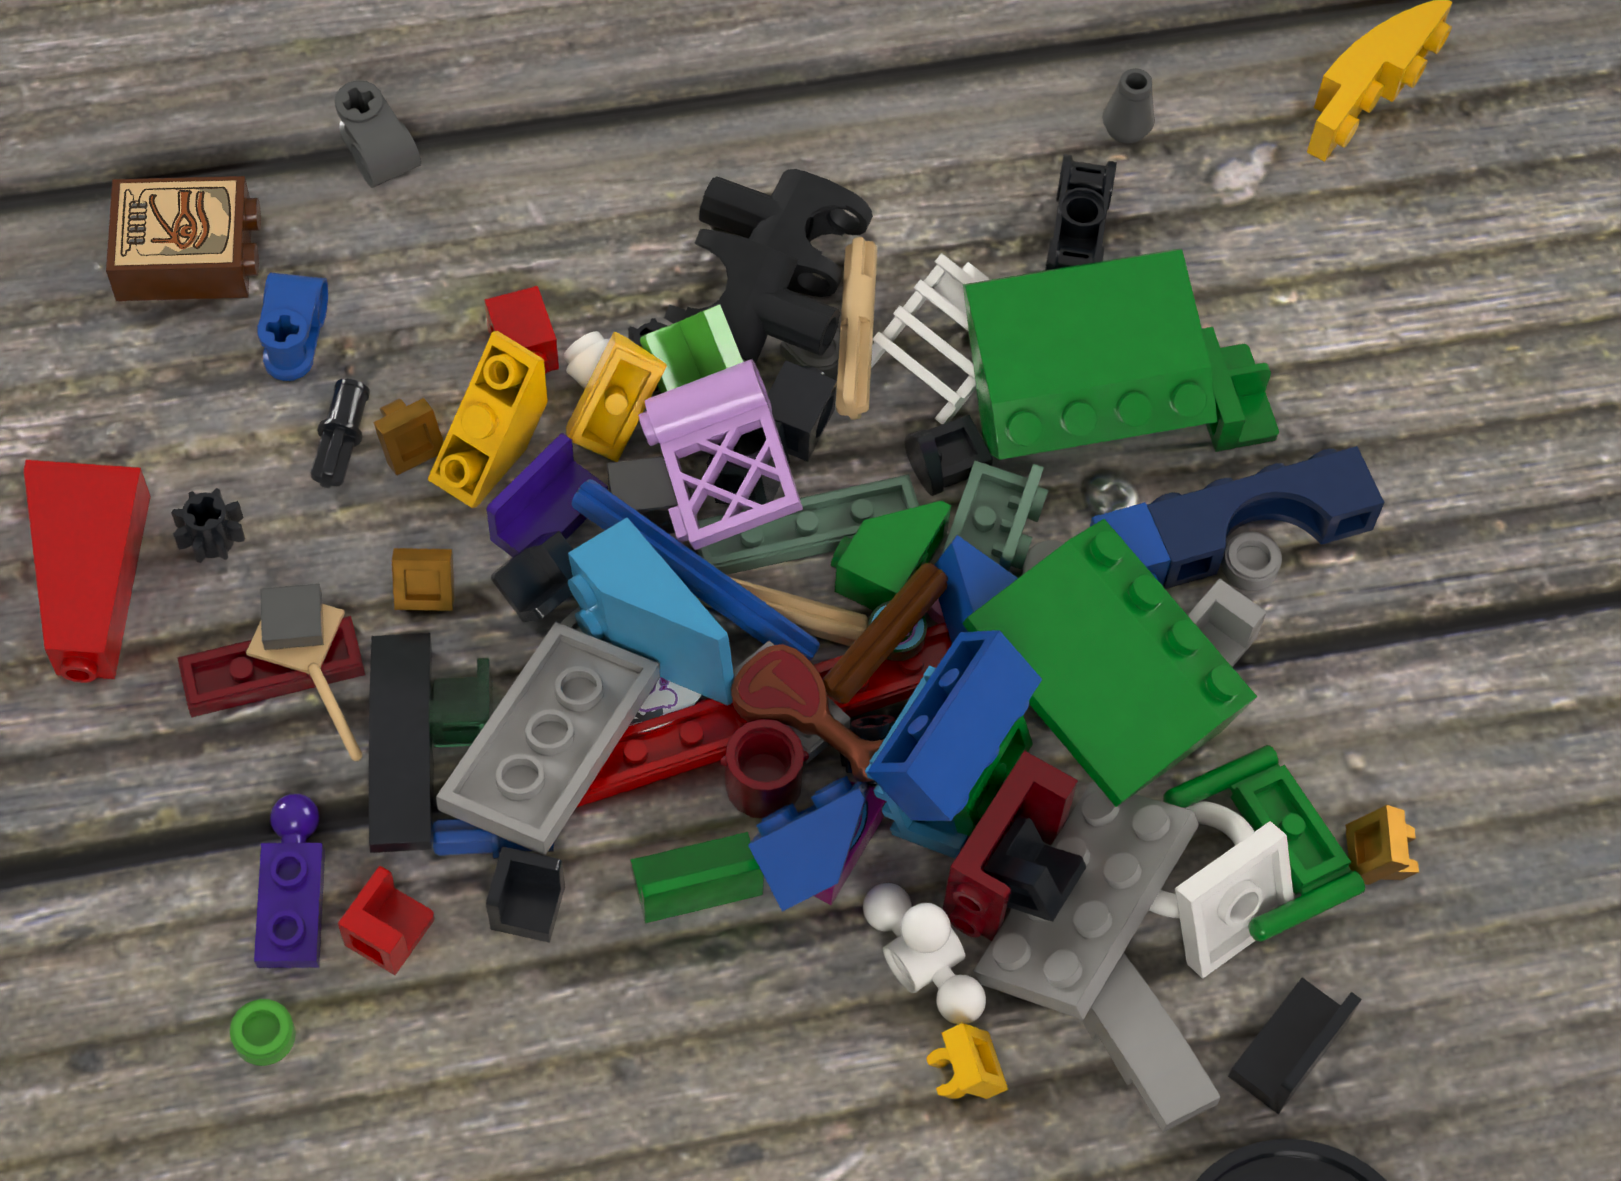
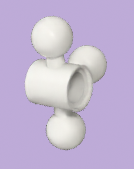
M881 883L874 886L865 896L863 902L864 916L875 929L884 932L893 931L897 936L896 939L883 947V954L898 981L911 993H916L933 981L938 987L937 1007L946 1020L958 1025L961 1023L969 1024L977 1020L985 1009L986 994L982 985L976 979L967 975H955L951 970L952 967L965 959V952L959 938L951 928L946 912L932 903H920L912 907L907 892L896 884Z

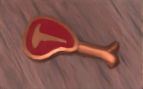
M784 644L773 645L758 652L742 666L735 676L731 687L733 706L741 718L747 722L759 719L777 720L785 725L797 728L803 734L818 735L850 761L853 777L856 781L869 782L873 780L867 777L865 770L884 740L868 741L861 739L831 716L828 709V696L824 682L814 665L802 653Z

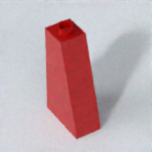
M25 460L23 470L44 649L56 675H60L70 681L89 683L96 678L115 679L151 497L142 470L139 467Z

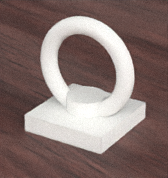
M1200 801L1186 809L1193 810L1199 824L1214 827L1226 834L1235 846L1175 888L1176 894L1160 890L1149 911L1166 917L1180 918L1187 965L1201 978H1204L1256 941L1251 937L1248 930L1249 922L1252 919L1293 900L1294 896L1287 835L1271 821L1257 831H1254L1250 824L1233 810L1216 803Z

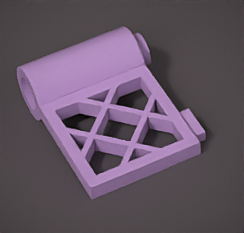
M753 359L645 400L647 411L638 415L639 421L649 445L653 446L659 443L678 502V506L668 509L678 541L682 543L689 540L694 550L803 510L772 415L771 403ZM763 427L766 441L755 460L733 451L741 435ZM702 450L714 455V458L702 479L699 480L683 473L679 459ZM771 457L776 468L767 465ZM727 461L749 469L736 494L714 486ZM761 475L781 482L784 497L763 505L748 500ZM688 487L695 490L692 497H690ZM707 495L730 504L721 521L700 528L696 515Z

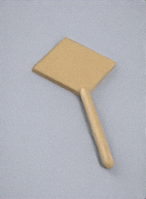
M322 604L324 645L264 650L260 621L246 654L310 674L353 761L361 760L362 752L320 669L345 611Z

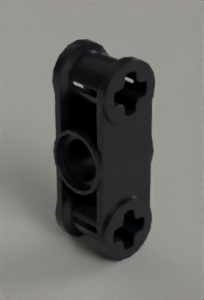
M1063 155L1056 196L1058 207L1053 238H1050L1045 271L1103 261L1105 246H1102L1117 162L1108 161L1104 166L1073 161L1072 155Z

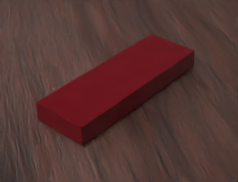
M351 616L342 618L320 668L328 684L365 675ZM252 640L177 657L191 717L315 688L316 686L308 673L248 656L246 651Z

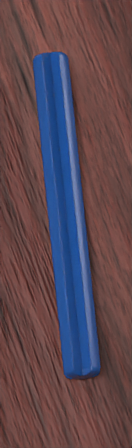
M588 479L576 491L571 503L575 510L603 530H607L623 519L628 518L695 596L763 644L770 641L774 645L784 644L795 648L809 661L816 655L820 646L817 639L596 481Z

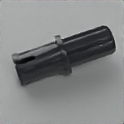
M340 379L336 381L327 418L322 420L317 428L318 435L321 438L310 474L312 480L320 483V486L324 488L342 485L353 448L360 444L363 437L359 427L366 401L369 399L370 389L357 380Z

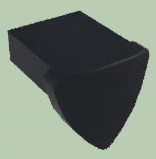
M970 415L929 430L922 429L910 433L904 441L906 454L913 471L924 489L931 496L944 492L945 487L967 480L974 461L990 466L993 464V458Z

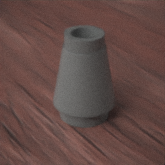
M1133 68L1122 74L1115 91L1103 111V123L1109 135L1116 141L1128 144L1135 143L1143 139L1153 129L1155 117L1152 78L1142 69Z

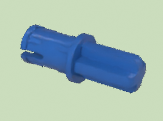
M457 818L438 819L433 823V849L435 854L439 856L493 853V859H499L502 846L525 852L532 851ZM554 843L548 852H554Z

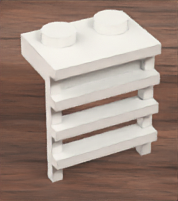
M941 253L935 260L937 265L924 281L919 280L914 287L916 290L903 307L899 305L893 313L895 315L894 319L882 333L878 332L873 338L871 368L885 351L888 352L948 401L935 417L939 423L945 424L952 420L976 390L973 363L915 318L914 315L924 302L929 300L969 332L962 284L990 279L969 262L961 269ZM906 325L969 375L956 392L893 343Z

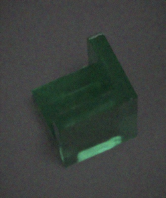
M477 658V677L438 678L434 680L433 701H429V725L434 748L471 746L493 714V679L489 658Z

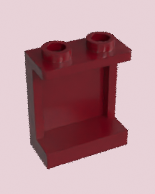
M1024 750L950 867L942 909L948 915L950 923L957 930L974 938H978L981 935L990 941L994 939L1002 926L1011 889L1006 884L984 873L983 869L1018 815L1031 818L1042 841L1051 846L1068 819L1078 783L1077 779Z

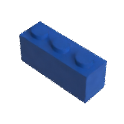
M1000 630L960 632L867 773L911 820L952 821L954 816L966 806L969 800V793L984 769L998 756L999 746L1015 721L1021 718L1027 711L1029 699L1042 681V678Z

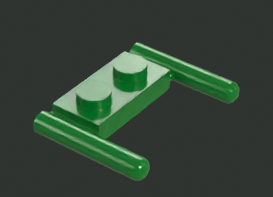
M1265 745L1167 790L1163 795V802L1187 808L1224 790L1230 789L1233 793L1230 797L1254 831H1257L1271 821L1287 835L1293 892L1295 895L1301 894V896L1249 922V933L1254 940L1259 942L1276 936L1365 892L1363 878L1358 872L1350 869V859L1287 767L1278 764V755L1270 745Z

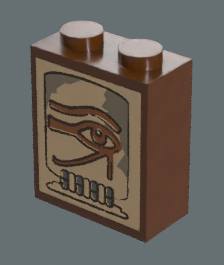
M245 176L112 179L106 272L115 300L150 301L248 298L249 276H258L259 273L257 243H251V231H260L261 211L259 199L250 198Z

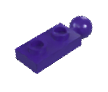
M294 793L280 798L274 804L271 811V826L274 832L281 838V843H261L254 962L257 968H319L325 848L323 843H306V839L318 827L319 811L316 804L309 797Z

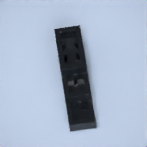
M430 633L371 636L369 693L370 853L432 850L434 759L432 751L433 701L431 692L432 644Z

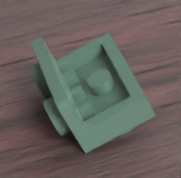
M974 461L943 552L958 535L1007 571L1010 570L1011 566L1022 570L1033 538L1022 534L1026 520L1030 519L1038 522L1048 493V489L1038 486L1044 467L1033 464L1027 478Z

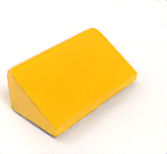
M613 332L567 423L566 435L572 439V443L618 462L639 421L638 415L643 413L646 408L645 400L651 398L667 367L666 363L627 337Z

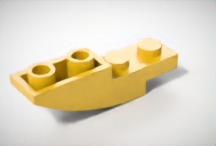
M1433 0L1403 11L1374 27L1338 57L1322 78L1314 108L1322 113L1316 120L1307 153L1325 162L1337 144L1343 148L1348 145L1358 128L1360 119L1357 117L1362 110L1370 113L1381 96L1393 102L1405 85L1411 88L1416 85L1428 62L1425 59L1429 51L1437 54L1451 32L1452 26L1445 22L1453 3L1452 1Z

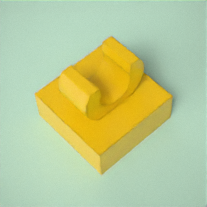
M961 1023L941 1032L946 1048L935 1049L927 1056L926 1060L928 1065L936 1068H942L951 1063L954 1075L948 1083L936 1088L938 1095L957 1099L968 1093L988 1099L1008 1090L988 1031Z

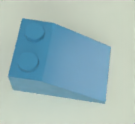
M628 518L623 519L568 552L573 575L568 580V586L579 604L580 611L575 613V618L583 633L659 663L660 677L727 706L733 703L731 687L734 681V673L727 632Z

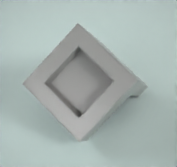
M1219 578L1188 616L1233 667L1257 639L1267 612Z

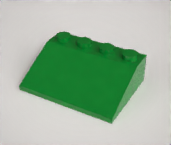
M1182 249L962 284L982 436L990 454L997 459H1008L1218 422L1211 363Z
M1105 519L1069 539L969 615L962 623L968 632L1000 630L1042 678V681L1029 699L1030 706L1115 807L1121 805L1221 733L1257 698V695Z

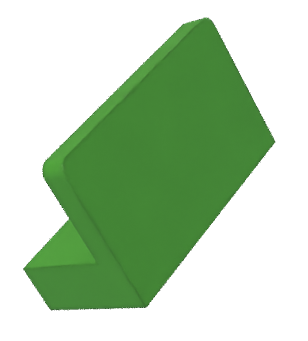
M720 305L648 333L640 338L642 348L667 365L657 384L661 393L743 362Z

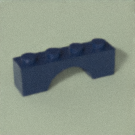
M1358 446L1338 452L1336 449H1325L1314 454L1308 460L1287 466L1283 463H1275L1264 467L1255 475L1237 480L1221 478L1211 482L1204 489L1183 495L1178 492L1167 493L1156 498L1151 504H1147V507L1171 559L1163 585L1165 589L1217 575L1226 549V538L1237 528L1247 523L1258 520L1288 522L1308 532L1322 545L1372 531L1385 502Z

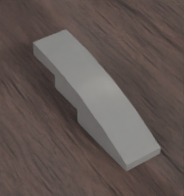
M1123 952L1085 1018L1081 1019L1093 1040L1100 1038L1127 1086L1132 1083L1135 1084L1162 1132H1165L1216 1106L1221 1096L1179 1029Z

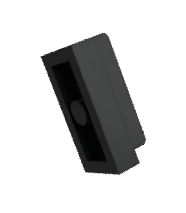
M1302 977L1232 1067L1228 1077L1279 1114L1347 1025L1362 999L1351 992L1340 1005Z

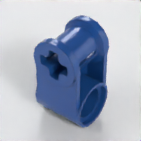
M271 272L267 276L257 334L261 345L264 347V367L273 378L282 381H294L310 371L313 365L320 328L324 325L327 313L328 282L326 278Z

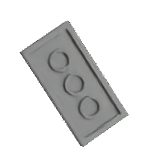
M555 622L437 794L438 810L545 856L659 680V663Z
M1090 782L1051 847L1082 856L1086 864L1085 871L1053 922L1015 909L1010 911L973 971L980 984L1083 1020L1197 830L1199 823L1193 810L1136 794L1118 807H1115L1098 785Z

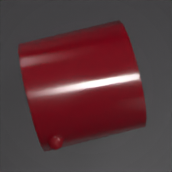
M768 719L747 722L733 733L727 743L726 756H723L720 760L721 765L725 766V787L729 800L738 811L752 818L762 819L791 803L795 805L801 794L803 761L808 760L809 753L803 750L800 738L789 726L777 720Z

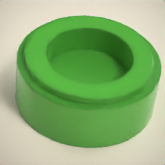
M258 999L242 1006L231 1021L230 1038L233 1046L244 1061L253 1065L266 1066L277 1063L290 1052L295 1042L296 1031L291 1015L282 1004L274 1000Z

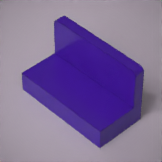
M564 433L557 436L487 506L486 512L490 540L511 557H514L542 534L560 531L564 538L567 539L587 519L575 510L571 504L576 491L588 479L594 480L608 490V485L574 461L571 438Z

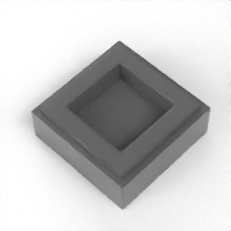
M320 584L260 589L261 632L264 650L324 645L323 605Z

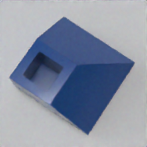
M846 775L815 791V795L811 796L814 805L798 812L795 805L791 803L762 818V822L756 825L759 833L748 846L782 912L838 884L870 791L867 782H857L852 785Z

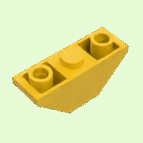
M499 331L491 333L428 476V481L471 508L477 507L526 451L547 405L548 399L543 358Z

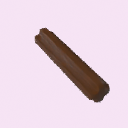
M925 563L920 566L824 676L823 682L829 697H832L840 704L848 703L947 589L948 577L944 571L938 569L932 563Z

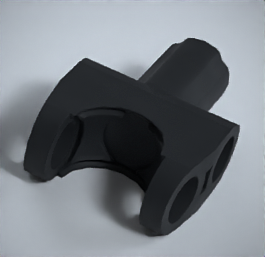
M788 169L783 172L771 196L716 176L708 184L699 210V221L748 238L797 259L798 263L787 289L817 297H826L834 294L843 275L837 264L823 256L822 251L813 247L810 242L821 235L828 234L843 236L844 233L861 235L866 232L873 217L869 205L859 195L828 179L798 169ZM844 210H847V211L851 212V213L854 214L856 217L851 216L850 214H848V213L845 212ZM813 273L818 274V275L822 276V277L825 278V279L819 278V277L813 275Z
M700 229L695 244L720 258L727 272L726 289L720 299L709 307L700 309L687 307L684 310L669 304L664 319L674 324L720 305L742 359H753L756 364L768 335L822 356L831 345L835 336L840 311L837 308L787 289L798 260L745 237L709 229Z

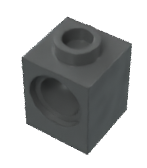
M664 456L607 463L609 491L668 534L675 533L668 509L678 506V502ZM688 487L690 497H692V490Z

